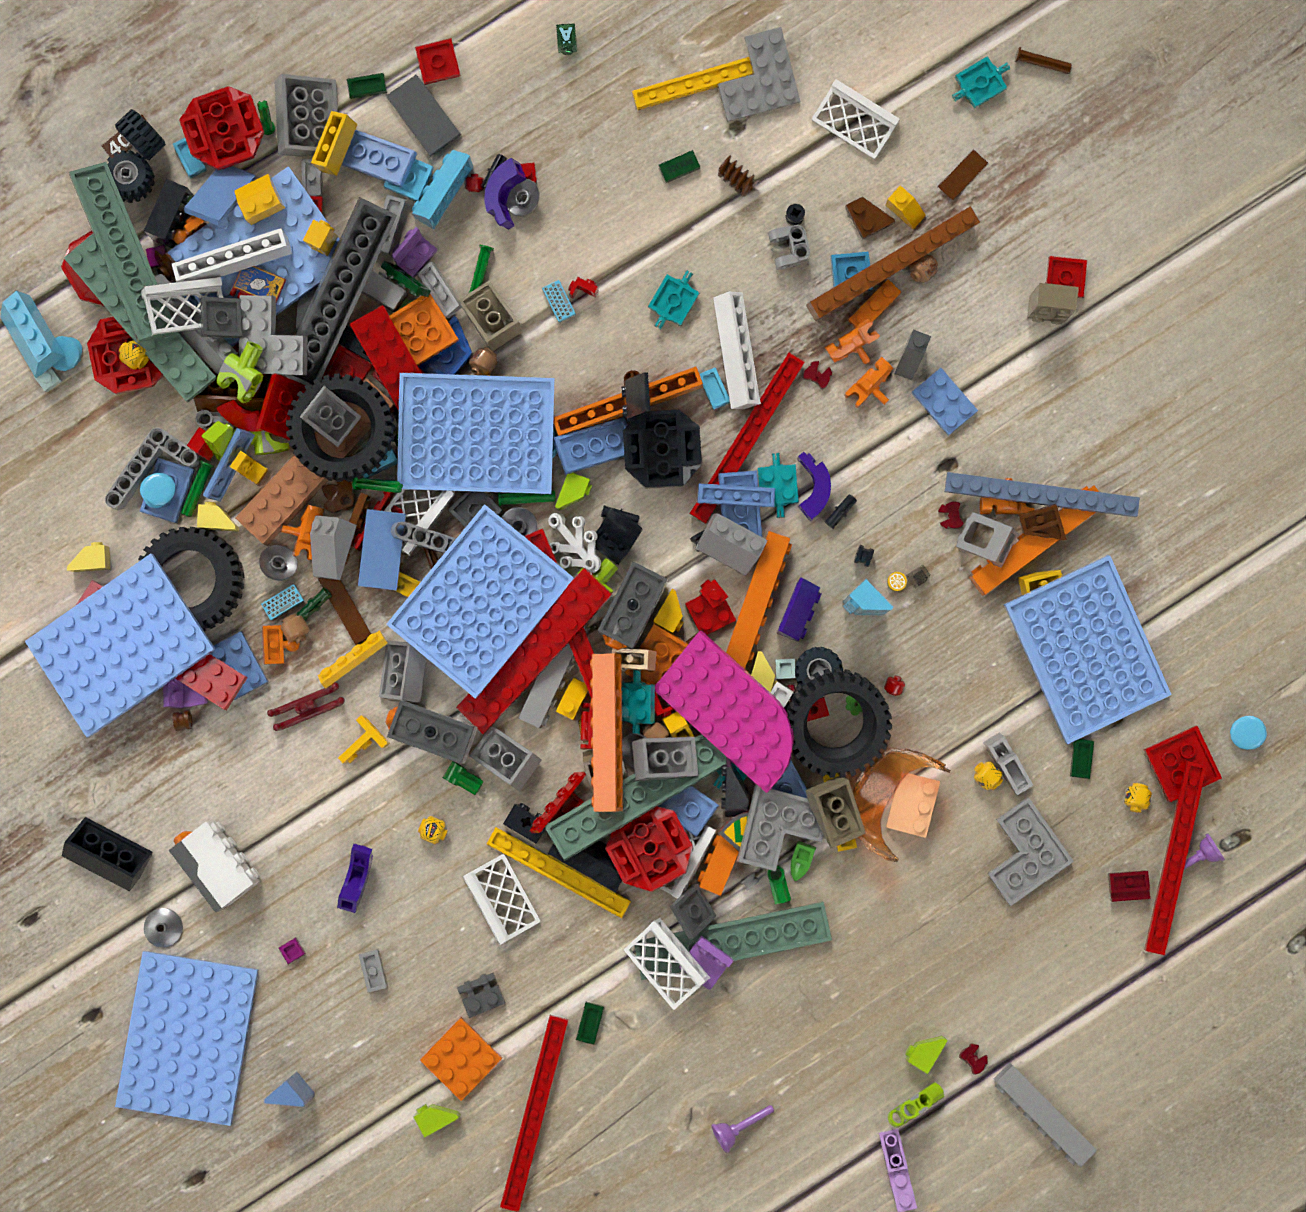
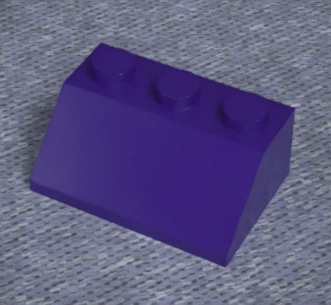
M799 578L777 634L796 642L800 638L804 639L807 628H804L807 621H811L815 612L812 610L814 603L818 604L822 595L819 592V586L804 578Z

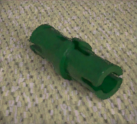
M323 587L315 597L308 599V603L297 612V616H302L307 621L315 611L318 612L321 606L332 597L331 592Z

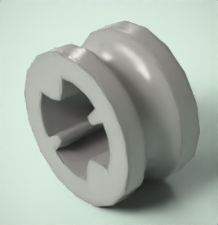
M753 872L741 884L746 886V890H749L760 879L755 878V873Z

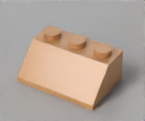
M900 771L886 827L926 838L940 781Z

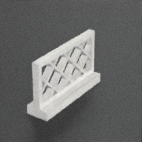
M837 79L833 82L831 89L811 119L874 160L900 121L898 117ZM834 93L840 97L841 104L830 107L829 98ZM844 106H855L857 114L846 117ZM842 107L844 117L833 120L831 109ZM829 110L830 121L822 122L817 119L821 112ZM860 116H871L873 124L862 126ZM858 117L860 127L849 130L847 119ZM845 120L847 130L842 132L835 130L834 123ZM885 125L890 129L886 135L878 136L876 126ZM874 127L876 137L865 140L863 129ZM861 130L863 140L858 142L851 140L850 132ZM877 140L878 148L873 154L867 150L866 142Z
M221 277L144 286L141 295L145 301L152 335L201 329V324H197L191 319L196 312L201 315V310L198 309L201 304L199 303L196 307L188 302L187 299L191 295L201 298L217 292L218 298H223ZM176 297L182 301L178 310L168 303L171 298ZM150 300H158L163 304L159 312L151 307ZM184 304L194 310L190 317L180 312ZM165 306L175 312L171 320L161 314ZM177 314L187 321L184 326H178L172 322ZM157 317L168 323L165 328L156 329L155 320Z
M402 489V492L396 494L384 511L391 512L394 505L402 504V511L405 514L404 504L415 503L417 513L405 515V522L406 517L417 516L418 524L416 526L430 529L453 499L455 493L443 490L438 497L430 498V492L427 490L428 498L417 499L416 490L413 489L415 500L403 501L402 494L405 490L411 489ZM429 501L430 508L428 511L419 513L417 502ZM420 531L415 534L417 541L420 542L423 538V533ZM404 541L401 550L410 556L417 545Z
M705 825L701 836L694 838L693 834L690 833V841H692L694 849L691 853L687 873L675 879V885L672 890L665 887V885L660 889L677 899L688 889L718 833L717 830Z
M504 854L462 876L499 945L541 922ZM501 859L506 866L504 874L493 871L495 863ZM492 865L491 870L485 869L488 866ZM507 869L511 876L506 875ZM481 870L490 872L487 883L480 882L475 874ZM492 873L503 876L500 887L489 884ZM505 877L514 880L513 891L502 888ZM481 884L486 885L485 890H483ZM488 886L499 889L496 900L487 897ZM501 890L512 893L509 904L498 901ZM514 894L523 897L524 903L522 908L511 905ZM497 903L508 906L505 917L496 914ZM511 907L521 910L518 921L508 919ZM523 912L531 913L535 921L529 924L522 923ZM506 921L518 923L515 932L510 935L505 930Z
M661 918L654 920L647 929L624 949L673 1010L710 979L709 975ZM650 931L656 936V944L646 943V935ZM635 945H641L642 956H636L631 951V948ZM646 946L655 947V957H646ZM659 947L668 950V959L659 958ZM645 960L655 961L654 971L646 969ZM659 961L668 962V973L658 972ZM672 962L678 963L681 966V974L671 973ZM658 975L667 976V986H661L658 983ZM671 976L681 977L680 988L671 987ZM684 978H691L696 985L692 989L684 988ZM671 990L680 991V1000L676 1003L670 997Z

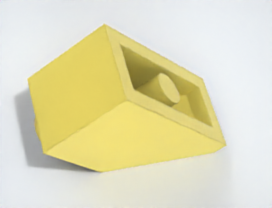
M205 502L204 505L198 504L197 528L239 532V527L221 507L216 505V502Z
M93 542L91 546H85L67 566V571L111 570L109 547L103 545V542Z
M758 651L751 676L771 692L777 682L774 680L775 674L763 653Z

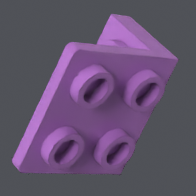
M417 227L413 230L410 229L406 233L405 240L401 245L397 244L392 250L393 254L391 255L395 264L414 278L438 251L436 247L422 237Z
M175 678L163 686L164 707L182 709L208 703L207 698Z
M700 936L689 952L709 975L710 979L703 984L708 990L712 989L727 966L729 967L733 962V958L703 936Z

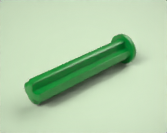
M265 100L263 102L259 101L257 106L264 134L271 135L275 131V125L271 121L268 103Z
M479 245L481 249L469 293L483 284L491 251H494V248Z
M201 460V465L182 509V514L188 517L193 515L212 467L214 468L213 465Z
M353 478L352 481L355 490L368 489L400 493L403 488V484L398 481L362 478L359 480Z
M551 490V494L498 492L499 507L505 504L554 502L556 500V493L554 490Z

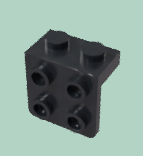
M611 508L596 531L595 549L619 565L642 532V527L617 509Z

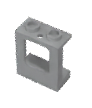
M973 512L965 523L963 533L957 539L956 547L963 553L965 551L989 560L994 565L1002 568L1018 533L1011 526ZM979 523L994 529V534L988 546L984 549L970 544Z

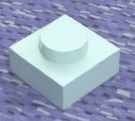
M52 367L38 378H35L45 392L50 391L62 382Z
M795 659L775 660L776 679L796 678Z

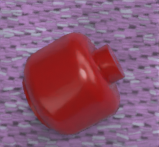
M471 174V176L466 177L465 189L468 192L482 191L483 177H478V174Z
M897 675L888 677L884 686L886 692L893 696L901 695L905 687L904 681L901 680L902 678Z

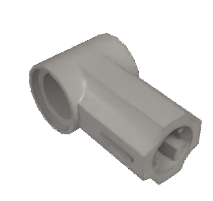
M201 410L196 415L197 424L205 430L217 421L224 425L227 423L235 429V426L226 421L219 412ZM210 416L209 423L202 424V418Z

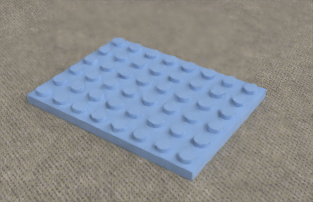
M289 166L271 178L285 209L251 225L245 220L238 203H236L235 207L219 226L209 222L167 253L172 256L176 263L282 228L288 236L292 254L256 265L260 269L286 279L276 303V315L319 285L340 239L339 237L337 238L328 257L311 249L303 241L313 219L318 222L320 219L327 223L328 221ZM240 271L221 277L223 298L238 299L240 291L237 290L234 297L230 295V291ZM217 292L209 293L207 297L218 298ZM193 295L198 303H200V298ZM224 338L231 347L239 342V338Z
M400 373L397 481L403 484L402 489L551 494L555 378Z
M484 504L386 625L476 699L529 633L536 627L574 577Z
M149 554L25 641L86 737L94 735L216 650L154 554Z
M1110 555L1004 604L1066 744L1074 742L1172 695Z
M143 951L115 1107L231 1126L259 969Z

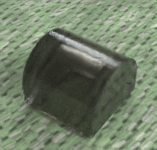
M921 565L908 573L906 577L913 589H916L928 581L931 574L924 565Z

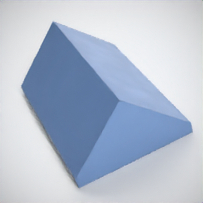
M296 1072L266 1097L264 1103L304 1107L314 1097V1091L300 1074Z

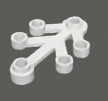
M562 513L551 514L548 520L549 525L552 528H557L570 544L550 543L553 553H578L582 558L572 559L570 556H565L560 559V565L563 568L578 566L586 568L591 573L597 572L601 566L600 558L595 555L597 533L591 530L586 531L584 534L585 519L582 516H577L572 520V525L576 528L575 538L565 526V516ZM584 539L588 542L587 551L583 548Z

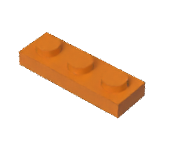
M888 279L848 321L855 328L867 319H870L873 323L902 292Z

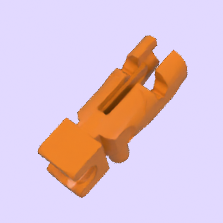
M870 319L863 321L857 325V328L838 338L839 346H835L832 342L825 347L834 363L847 358L852 352L858 353L864 365L871 361L862 346L872 343L880 335L876 331L867 333V330L873 325Z
M883 357L874 364L878 369L877 371L870 368L844 394L846 398L853 394L858 396V401L855 404L856 408H859L871 394L884 405L889 401L879 390V385L882 382H886L893 367Z
M981 497L979 503L980 514H990L992 509H994L996 515H1020L1035 510L1034 508L1027 507L1026 503Z
M308 505L300 518L302 521L300 526L295 528L282 525L281 532L298 536L293 551L294 557L299 556L300 551L304 549L307 551V560H312L310 532L315 516H323V508Z

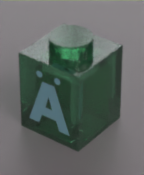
M575 23L557 24L558 53L570 55L573 52H577Z

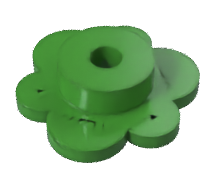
M847 696L846 710L850 711L853 716L858 715L862 712L860 704L853 697Z

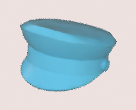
M56 337L55 339L65 356L55 363L53 367L61 371L70 370L81 361V343L72 337Z
M153 473L147 476L140 486L142 498L152 508H159L168 502L170 503L175 493L173 479L164 473Z
M1244 716L1233 723L1230 736L1236 746L1241 749L1250 750L1256 749L1264 743L1267 731L1264 723L1259 718Z

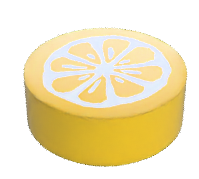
M894 572L887 579V585L893 591H901L907 584V579L901 572Z

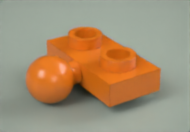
M191 216L185 221L187 223L184 226L185 229H177L173 239L174 242L177 244L184 242L190 234H194L207 223L203 219Z
M281 625L262 626L264 665L284 664L283 648L294 652L299 649L300 643L297 644L296 641L288 642L287 639L283 641Z

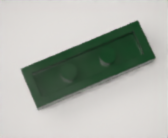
M383 261L381 268L386 271V275L394 280L397 279V284L409 288L410 294L416 297L420 295L429 296L430 289L398 265Z

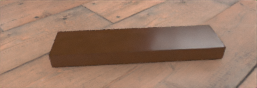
M318 578L322 588L325 587L331 592L332 597L329 600L354 644L357 645L366 640L372 633L341 579Z

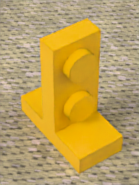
M242 451L238 453L230 465L232 469L257 485L260 484L268 472L267 468Z
M364 715L359 716L356 721L366 732L338 757L343 764L347 762L352 763L358 757L357 753L361 749L366 750L373 743L372 739L381 748H385L390 744Z

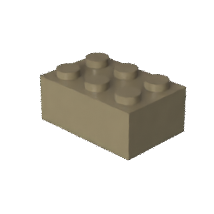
M1039 283L1029 296L1027 318L1032 319L1033 322H1044L1046 320L1056 325L1065 323L1076 311L1079 287Z

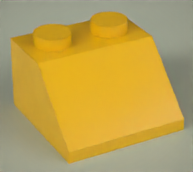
M269 174L234 190L237 203L245 220L251 225L285 209Z

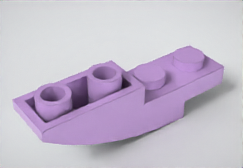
M894 1129L881 1132L879 1137L897 1212L917 1209L899 1130Z

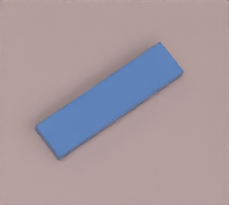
M239 428L236 429L203 496L221 502L236 473L230 465L240 451L246 454L255 436L254 434Z
M698 484L697 503L774 507L775 488Z

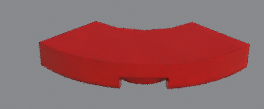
M234 400L219 405L216 408L220 415L233 426L251 432L262 431L256 429L260 416L259 411L245 410Z

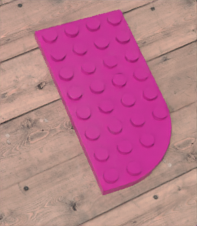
M699 631L655 685V692L728 759H731L763 791L768 793L785 773L792 757L794 735L787 717L788 714L774 695L704 632Z

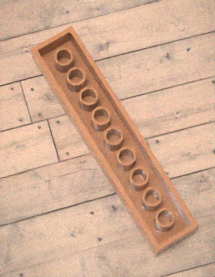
M366 378L364 382L367 381L379 391L389 405L391 413H393L396 405ZM344 402L358 413L361 418L338 447L317 431L315 432V438L319 447L332 457H351L371 435V423L368 415L362 408L353 403ZM294 455L235 519L262 544L268 546L281 532L282 525H288L329 480L311 472Z

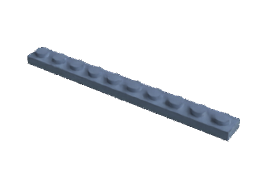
M951 472L946 474L944 490L947 493L1045 506L1056 504L1060 508L1135 518L1138 517L1140 497Z

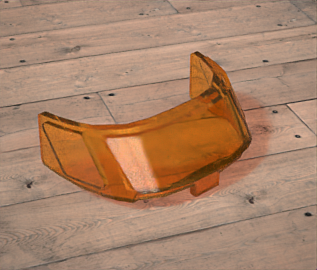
M891 748L881 753L880 759L876 757L873 760L875 764L873 766L869 765L861 773L854 785L855 789L853 791L866 834L858 837L859 840L871 852L892 862H898L899 859L892 853L882 838L880 821L884 809L898 784L909 772L922 767H932L948 773L951 771V769L945 767L946 764L924 753L907 748Z

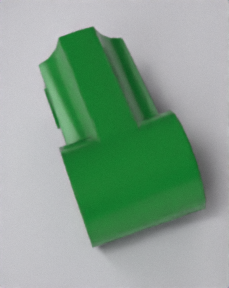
M454 761L451 762L442 777L451 784L460 786L474 795L477 794L484 782Z
M779 865L776 867V869L781 871V876L778 879H772L770 876L772 870L767 869V877L775 905L791 901L785 872Z

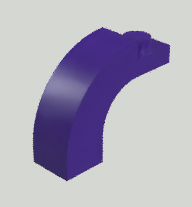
M513 158L503 162L492 173L484 196L487 213L494 216L499 226L508 230L514 227L507 208L508 195L516 185L526 180L521 164Z
M802 452L797 457V460L811 475L814 486L812 494L798 508L811 522L821 513L829 500L831 478L823 461L816 466L814 464L816 460L810 453Z
M353 844L346 879L338 896L337 908L356 913L370 873L373 849L364 845Z

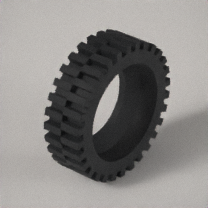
M334 374L332 378L329 375L323 376L324 380L322 381L317 378L313 380L314 385L310 386L307 384L305 386L306 391L304 393L299 391L297 394L299 397L298 401L293 399L291 405L294 408L289 410L287 414L290 420H286V426L289 428L286 434L290 439L289 445L294 450V455L311 472L330 481L333 479L337 482H343V480L351 482L353 478L358 480L364 478L363 475L366 473L368 475L372 474V469L375 467L378 469L381 466V460L385 461L387 459L386 453L387 451L391 452L392 446L390 444L395 439L393 431H395L394 417L389 405L375 387H372L370 383L364 382L359 377L353 378L348 374L342 377L340 374ZM323 386L328 388L343 402L353 403L362 408L369 417L371 423L370 439L365 448L352 457L336 458L326 454L317 444L314 429L300 418Z
M179 527V530L173 528L168 530V534L164 532L159 534L160 539H152L150 542L153 545L151 547L146 546L143 549L146 552L145 556L140 555L138 560L141 561L149 554H154L162 567L169 557L180 551L191 550L203 554L209 559L215 571L214 589L204 602L188 608L203 631H206V628L212 629L216 627L215 624L223 623L225 621L223 618L225 616L230 617L233 614L231 609H236L239 605L236 601L238 598H242L243 594L240 593V589H244V583L241 582V579L245 577L240 569L243 566L238 561V554L233 552V547L227 544L221 537L196 527Z
M834 668V673H831L829 669L823 670L824 675L816 672L813 674L814 679L810 680L807 677L804 679L806 683L804 686L800 683L796 686L798 692L796 694L793 693L790 697L792 701L787 702L785 705L787 717L794 735L792 751L805 767L808 766L809 770L814 773L817 770L819 775L824 777L825 773H827L830 778H835L836 774L840 778H846V772L854 776L857 775L855 769L858 768L861 772H864L866 770L864 765L868 763L870 766H873L875 762L872 758L876 756L880 759L882 754L879 750L881 748L886 750L888 746L885 739L890 740L891 734L888 732V730H892V724L889 721L892 719V716L888 711L890 708L874 684L857 672L853 674L847 669L842 672L839 668ZM832 693H843L853 697L860 704L863 712V725L859 734L853 741L841 747H826L817 743L811 737L807 727L808 714L813 704L821 697Z

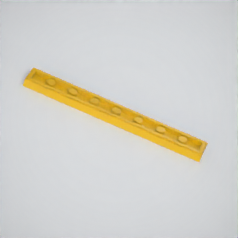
M746 57L633 90L632 95L637 111L716 88L719 83L752 75L753 70L750 58Z
M495 827L487 842V845L620 918L623 917L631 903L627 898L617 893H611L547 856L545 853Z

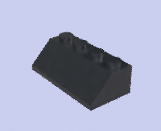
M87 817L80 822L66 839L62 851V857L129 892L140 879L153 854L152 851Z
M601 841L594 843L566 861L563 860L554 843L547 856L613 894L616 893L622 882L606 850L607 845Z

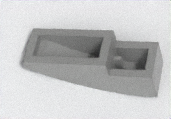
M999 732L983 742L1016 795L1033 786L1005 736Z

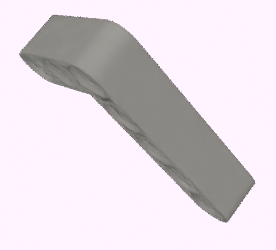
M154 428L146 436L106 494L105 503L115 510L123 509L155 465L157 458L164 451L190 468H196L200 465L201 456L163 429ZM162 433L163 439L160 442H156V436ZM178 444V451L172 453V446ZM148 449H152V455L146 458L145 452ZM191 454H194V461L188 463L187 457ZM137 465H141L139 473L134 472V468ZM130 480V487L124 489V482ZM119 496V503L113 505V498Z
M397 522L391 527V534L394 538L442 554L457 539L407 522ZM400 525L405 528L403 536L397 533V528ZM418 531L423 533V539L420 542L415 538V534ZM436 537L441 539V545L438 548L433 543Z

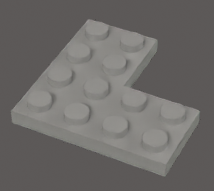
M782 27L744 37L753 74L718 84L727 122L800 102Z
M240 295L242 337L239 338V357L247 342L251 341L263 348L255 366V369L260 373L307 375L308 336L275 335L276 296Z
M756 785L737 862L776 871L785 833L822 842L824 834L811 810L808 798L773 789L766 793Z
M1029 797L996 819L1018 850L1013 856L987 873L1009 906H1012L1074 862Z

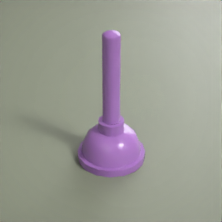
M1208 833L1205 834L1206 837L1200 842V849L1196 851L1197 853L1186 859L1184 870L1200 860L1202 862L1206 859L1210 862H1218L1220 860L1223 862L1225 860Z
M769 1105L736 1125L732 1124L729 1126L725 1123L712 1124L713 1133L725 1153L730 1152V1148L733 1147L736 1141L735 1136L739 1135L740 1131L773 1113L774 1108Z

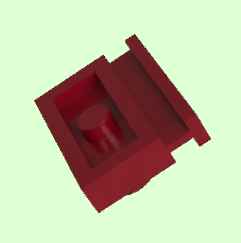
M1148 870L1108 873L1111 902L1151 899Z

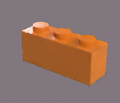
M716 835L712 843L715 846L713 853H708L705 864H708L705 872L701 870L697 881L700 882L699 887L721 896L739 851L721 835Z

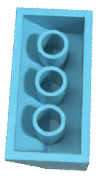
M452 150L450 154H446L442 161V167L433 174L432 183L424 188L422 192L423 197L412 208L414 218L433 230L464 183L465 178L473 169L471 158L466 153Z
M15 291L2 302L0 318L34 377L38 378L62 359L65 354L30 295Z
M867 579L842 601L844 609L849 614L854 613L855 615L883 616L894 608Z

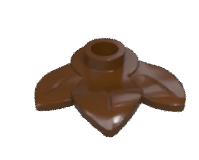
M155 251V259L160 266L157 269L158 275L162 274L168 281L173 280L177 282L172 263H175L172 256L168 253L162 256L158 251Z
M343 480V482H337V485L322 486L323 494L328 499L323 506L325 510L335 513L341 509L351 510L355 507L357 499L352 493L353 485L351 482ZM346 498H350L349 504L344 503Z

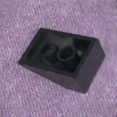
M643 372L625 380V386H622V398H626V405H623V417H627V422L650 421L648 372Z

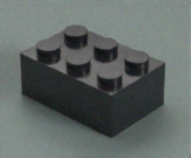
M166 179L144 228V232L153 241L172 249L175 245H178L173 239L177 229H183L187 224L185 221L189 219V214L184 212V207L194 196L188 187Z

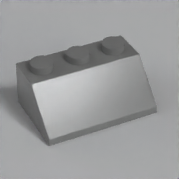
M716 513L711 516L695 549L746 576L760 557L768 540Z
M387 640L388 644H386L379 697L420 703L426 657L408 642Z

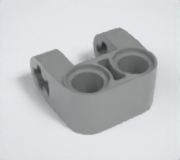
M787 226L768 232L770 243L788 240L791 254L774 260L777 270L792 268L808 261L810 248L806 231L802 226ZM798 232L802 237L794 239L791 234ZM802 250L806 253V256L798 257L796 252Z

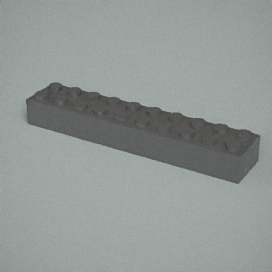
M361 197L358 198L295 335L308 336L307 375H281L304 385L309 384L310 386L315 384L313 380L317 378L321 381L397 217L396 214Z

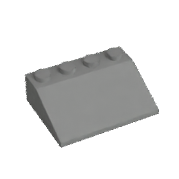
M281 74L274 81L278 155L312 156L316 151L331 111L338 112L336 80Z

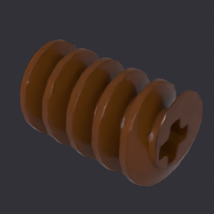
M730 155L719 167L718 177L724 176V182L730 181L729 186H736V192L742 190L741 196L745 197L755 188L759 180L753 181L754 174L748 177L749 170L742 172L743 165L736 167L737 160L731 163L732 156Z

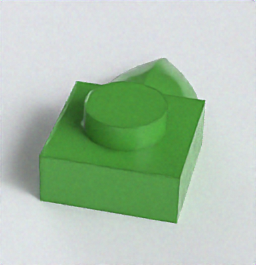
M800 841L797 842L790 866L794 881L799 880L807 873L816 847Z

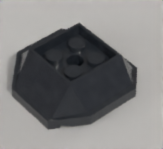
M681 410L650 411V421L631 422L623 430L625 470L645 489L683 487L702 466L700 426ZM660 445L668 448L665 454L657 452V448Z

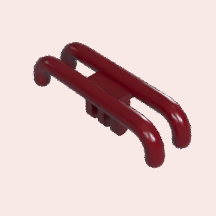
M333 683L326 689L323 688L285 705L268 710L267 715L269 717L283 714L292 709H295L296 713L300 714L281 723L274 724L273 730H284L345 703L343 697H339L319 707L316 703V699L337 691L339 684Z

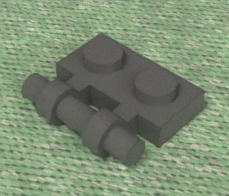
M494 973L480 975V978L471 982L468 980L463 985L457 987L459 994L468 993L469 997L462 999L469 1018L506 1003L499 984L491 987L489 983L496 980ZM483 985L485 990L475 994L473 989Z

